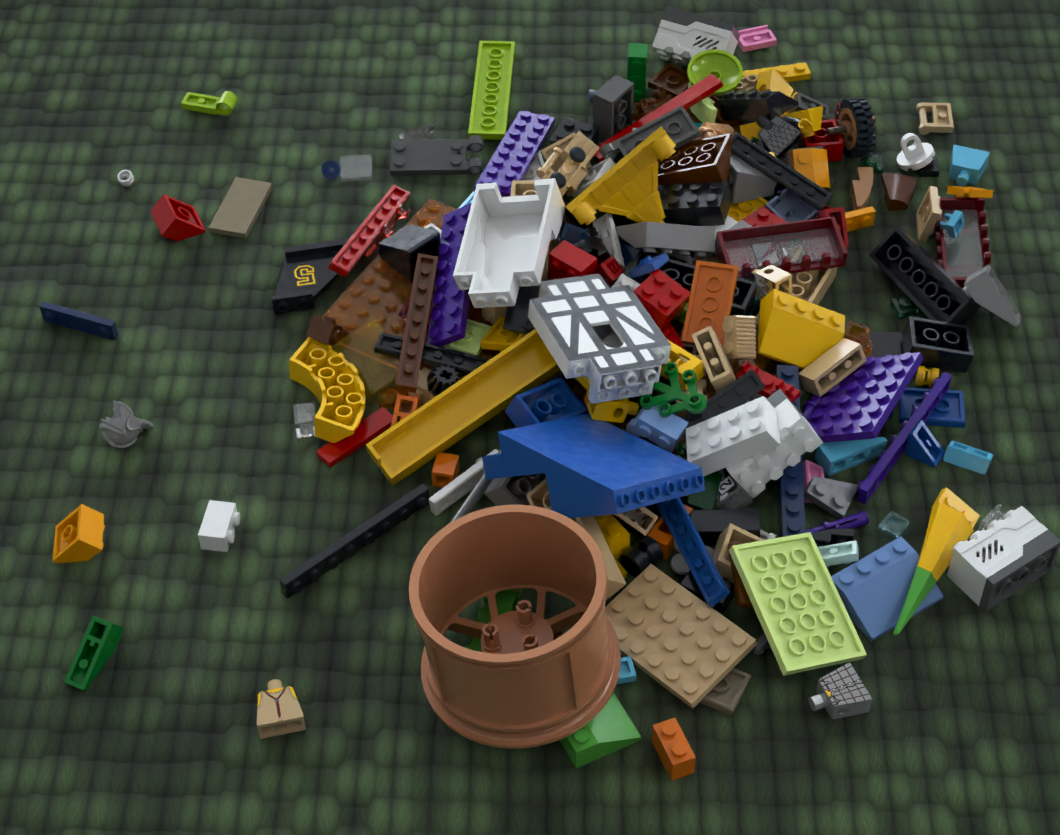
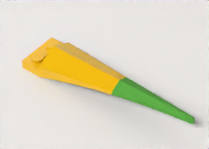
M947 487L940 491L932 506L921 554L893 632L894 635L902 631L949 566L953 547L958 542H964L970 537L980 517L978 513Z

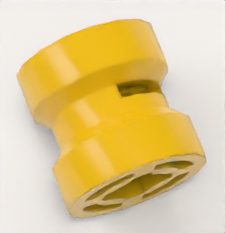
M919 366L916 373L915 386L921 387L926 385L931 388L934 380L939 377V368L926 369L925 366Z

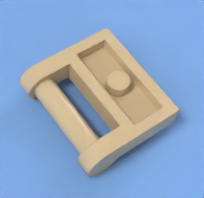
M922 102L917 104L916 110L920 119V134L927 135L930 132L953 133L954 125L951 103ZM927 112H931L933 123H927Z

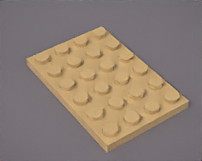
M652 564L605 607L606 616L617 634L621 655L624 657L631 656L633 664L692 709L757 645L755 638Z

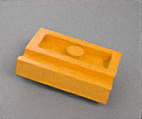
M948 186L947 194L955 195L954 198H992L993 190L969 186Z

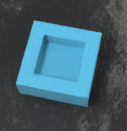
M631 656L622 657L617 684L636 681L637 675Z

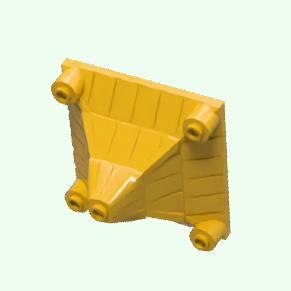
M660 126L565 207L580 225L585 223L588 226L596 219L594 216L597 213L596 210L622 215L637 223H665L663 221L665 214L658 191L657 160L659 159L662 162L665 158L667 159L675 153L674 147L676 144L667 135L663 127Z

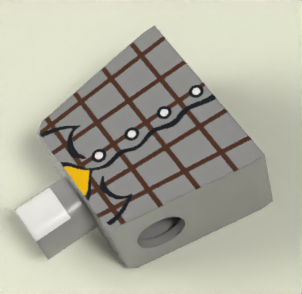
M847 663L820 678L817 684V695L809 697V704L813 711L825 708L830 718L833 719L867 713L870 710L872 697L851 663Z

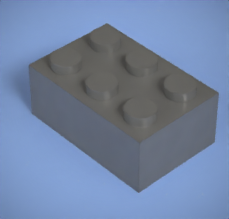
M617 75L606 81L593 94V125L599 127V141L602 143L633 123L631 114L633 113L634 83Z

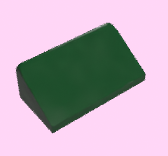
M716 471L704 476L705 490L688 495L685 503L694 510H712L723 474Z

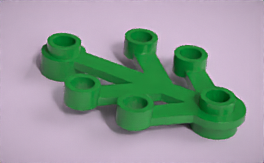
M669 362L664 367L666 375L669 376L671 387L661 382H655L653 389L663 394L655 397L646 394L640 398V404L645 410L658 405L657 410L663 418L685 410L692 414H700L707 405L706 397L697 391V377L693 370H686L682 374L684 383L688 385L689 394L681 391L678 379L679 369L675 362ZM674 400L681 401L680 403L671 406L669 403H667Z

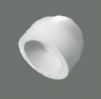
M122 170L117 175L118 181L125 187L131 186L134 182V176L130 170Z

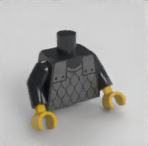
M762 115L756 122L761 128L758 132L759 140L757 144L781 160L804 137L802 131L807 133L808 131L805 128L809 125L813 126V124L807 118L798 119L776 115L770 121L765 115Z

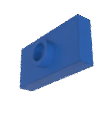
M666 253L654 258L647 256L639 262V265L630 270L629 274L632 278H636L653 272L668 262L669 258Z

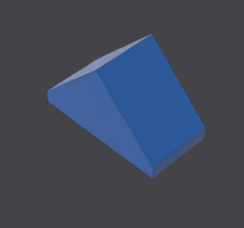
M919 420L909 434L905 455L931 467H936L944 456L945 451L925 423Z

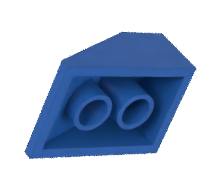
M562 377L516 395L505 410L517 428L581 415L587 411Z

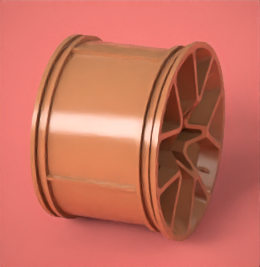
M531 505L493 506L469 513L451 522L437 532L421 550L410 575L409 600L413 618L423 636L425 644L421 659L422 684L433 711L449 728L472 741L492 747L508 749L537 747L558 741L575 733L594 719L611 698L620 674V645L617 634L605 613L607 597L605 562L598 545L583 527L560 513ZM520 588H534L537 590L536 613L532 612V605L529 601L521 600L517 603L515 611H509L498 616L495 595L498 592L511 589L519 592ZM548 591L562 595L576 603L575 607L552 618L545 619L546 594ZM482 597H487L491 621L488 624L458 616L462 610ZM573 626L565 634L554 640V634ZM450 630L481 639L480 652L453 643L444 637L445 631Z

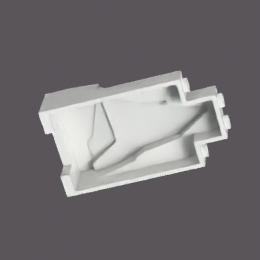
M555 178L535 180L534 187L537 195L502 197L496 183L476 185L453 274L459 290H469L468 295L474 308L515 306L519 287L540 285L549 242L552 239H557L565 212V204Z

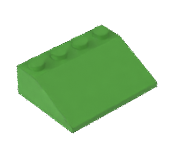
M613 692L607 704L594 719L575 733L560 739V742L574 766L578 768L642 740V737Z

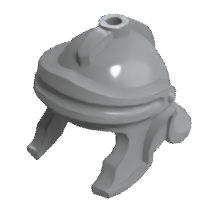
M115 400L113 401L114 417H106L105 420L101 419L99 428L104 430L103 437L108 444L118 448L131 446L137 441V436L140 432H143L142 429H153L154 427L148 420L139 419L134 416V412L126 404Z

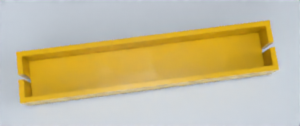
M536 329L366 444L367 453L378 468L381 467V472L392 486L435 458L438 452L442 453L507 408L516 395L536 388L561 370L553 356L543 347L544 342Z

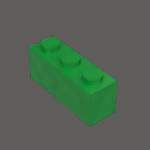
M629 43L627 80L634 83L633 101L645 99L648 44Z

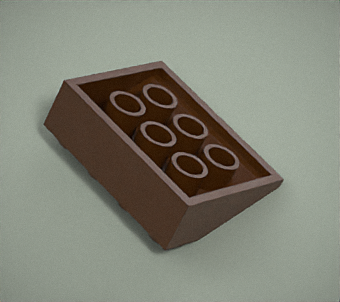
M732 134L690 141L675 149L676 152L669 158H665L662 162L658 159V185L726 181L730 169Z

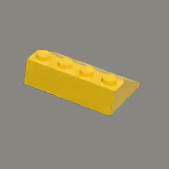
M773 289L760 300L757 354L790 366H798V369L803 370L844 337L845 315L777 289Z

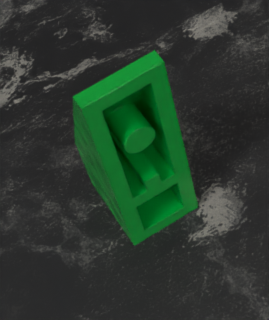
M93 615L64 682L86 691L115 651L124 627Z

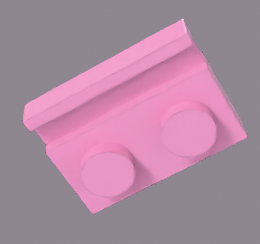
M768 25L738 31L740 34L738 45L743 52L768 48L777 44V39L772 31L768 29Z

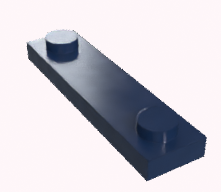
M42 302L39 306L43 321L58 324L111 340H116L118 337L115 321L48 302Z

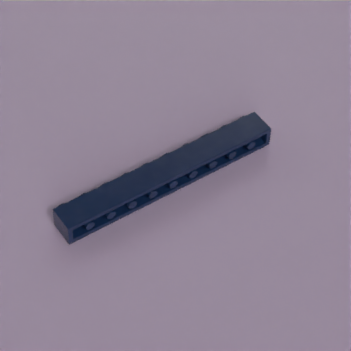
M777 365L775 377L784 380L786 384H791L799 390L798 366ZM800 397L793 403L799 410ZM802 455L799 463L794 467L787 466L783 470V475L777 479L779 537L806 533Z

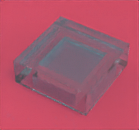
M890 511L879 524L878 529L897 539L909 527L910 521Z

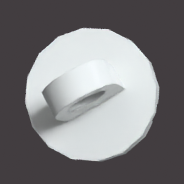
M908 133L900 141L902 151L897 156V162L900 169L908 171L910 168L918 170L933 160L932 156H935V151L931 144L921 143L917 135ZM914 139V144L907 147L908 141Z

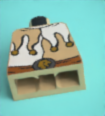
M769 265L761 270L755 269L751 273V279L757 283L756 297L759 300L773 289L792 295V275L773 265Z

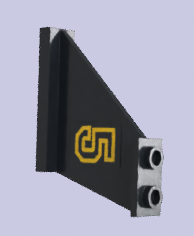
M350 238L284 247L286 259L275 296L272 297L274 314L314 309L313 300L340 275L328 269V267Z

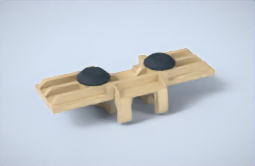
M578 131L563 151L558 147L552 150L551 156L542 167L537 169L536 174L541 179L555 178L561 196L563 197L568 190L567 195L571 197L576 191L577 186L586 178L588 172L585 167L599 147ZM558 159L562 163V165L560 166L558 171L555 172L551 169V167Z

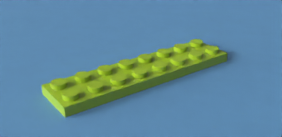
M479 41L468 139L473 135H478L483 139L502 140L506 134L515 42Z

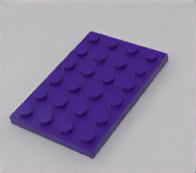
M907 352L900 355L889 354L883 357H868L865 363L826 392L820 400L818 408L814 410L808 419V422L823 443L876 438L923 361L921 353Z

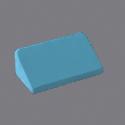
M952 440L947 446L943 460L956 466L985 474L993 455Z

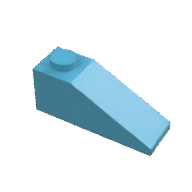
M876 437L874 439L823 443L816 448L815 459L823 467L826 474L831 476L879 457L881 452L886 449L887 439L885 437Z

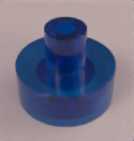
M328 160L322 165L321 171L325 178L335 179L341 173V166L336 160Z

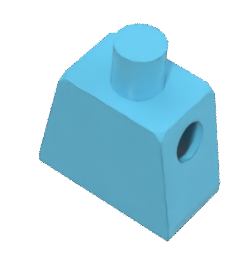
M954 144L950 160L949 178L956 180L959 186H966L967 183L977 184L987 167L990 152Z

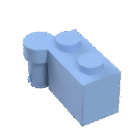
M658 405L653 406L649 410L640 409L635 419H631L626 426L627 432L637 437L647 438L659 447L672 453L684 436L689 422L674 414L666 418L661 417L657 410Z

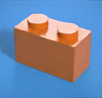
M676 718L652 725L651 741L671 781L693 774L696 757Z

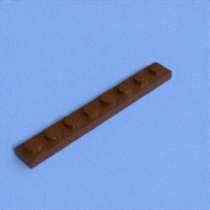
M420 253L417 256L394 388L396 390L416 393L438 262L437 256Z

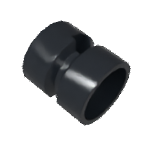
M644 535L633 546H630L620 554L622 566L635 578L650 564L655 565L663 558V551L660 545L648 535Z

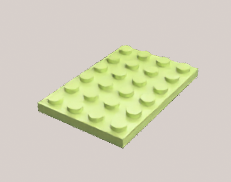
M811 532L733 545L729 549L783 676L861 660L867 655Z

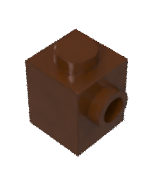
M313 316L306 335L325 344L336 345L341 339L343 326L337 324V319L333 317Z

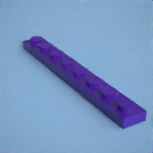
M944 372L939 379L936 378L930 392H925L920 406H915L912 410L909 421L905 420L898 436L894 435L892 437L889 448L887 450L884 449L879 456L878 463L870 467L868 477L859 482L857 486V491L859 492L857 501L863 504L868 502L905 451L909 434L919 420H922L924 423L949 390L952 375Z

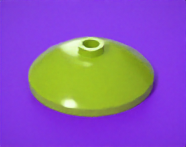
M713 49L700 52L690 60L687 76L693 86L710 74L714 75L722 81L723 87L711 95H721L727 91L734 90L740 84L743 68L740 61L731 53Z

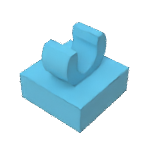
M955 210L953 214L945 213V220L948 222L940 221L941 229L947 230L948 236L954 239L957 238L965 225L963 212Z

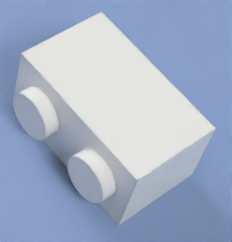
M209 500L198 533L201 549L228 551L230 543L234 542L235 526H238L240 523V513L237 512L236 503Z

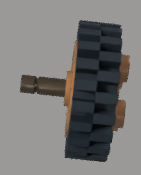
M863 97L844 99L837 108L839 111L836 113L838 127L827 128L826 133L828 136L841 134L844 142L843 152L846 153L847 157L868 156L873 152V147L876 144L874 142L876 140V135L874 134L876 132V122L873 111H870L871 106L868 105V101Z

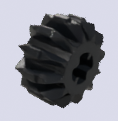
M440 364L438 368L433 367L427 376L428 391L432 392L433 397L439 395L463 378L462 373L458 372L457 367L450 368V365L444 367Z

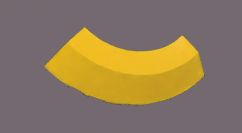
M308 337L289 359L290 379L308 388L320 402V409L314 417L315 437L336 443L352 435L361 422L365 409L364 383L361 381L356 367L344 359V354L332 350L331 345Z

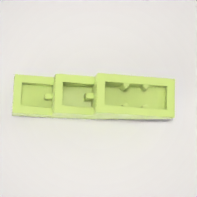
M711 95L690 107L692 113L702 123H715L718 109L713 106L714 101L710 99Z

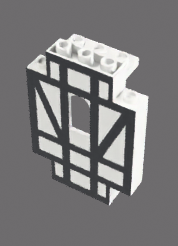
M600 273L541 281L539 298L530 299L528 318L566 379L588 376L590 379L588 400L591 404L652 394L654 383L659 382L662 364L668 363L671 344L629 285L609 288ZM610 324L623 345L619 348L605 346L592 326Z

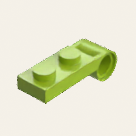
M225 91L221 97L187 92L181 102V108L228 116L238 102V98L230 91Z

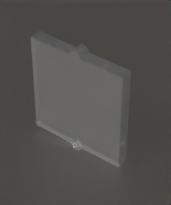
M371 154L340 156L341 181L373 179Z

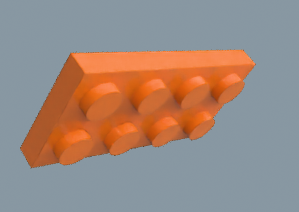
M696 261L682 342L695 344L692 334L711 325L723 347L724 331L722 324L724 316H730L739 271L738 266Z

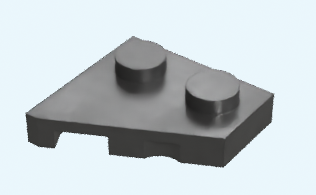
M814 476L804 492V497L837 519H841L844 517L858 485Z

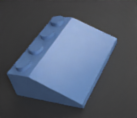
M901 536L831 576L850 619L871 642L896 627L918 564V553ZM937 584L933 586L912 617L943 599L944 596Z

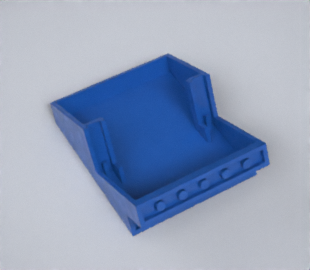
M589 413L499 431L498 437L501 453L482 457L485 479L546 473L551 509L568 518L619 514L705 490L701 467L601 420H594Z

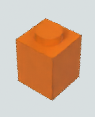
M437 453L432 469L433 486L444 488L458 477L460 471L459 455Z

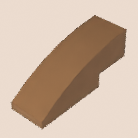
M857 167L856 179L852 180L850 191L853 211L867 208L869 205L873 186V167Z

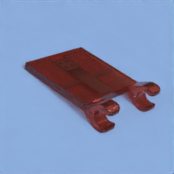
M403 203L397 207L396 216L389 224L385 223L382 227L381 234L365 255L367 257L375 250L379 242L396 232L395 229L393 231L390 230L398 219L406 218L411 210H403Z

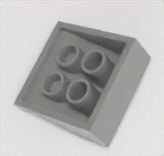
M989 264L967 277L963 290L969 299L973 298L976 303L1015 327L1019 325L1021 315Z

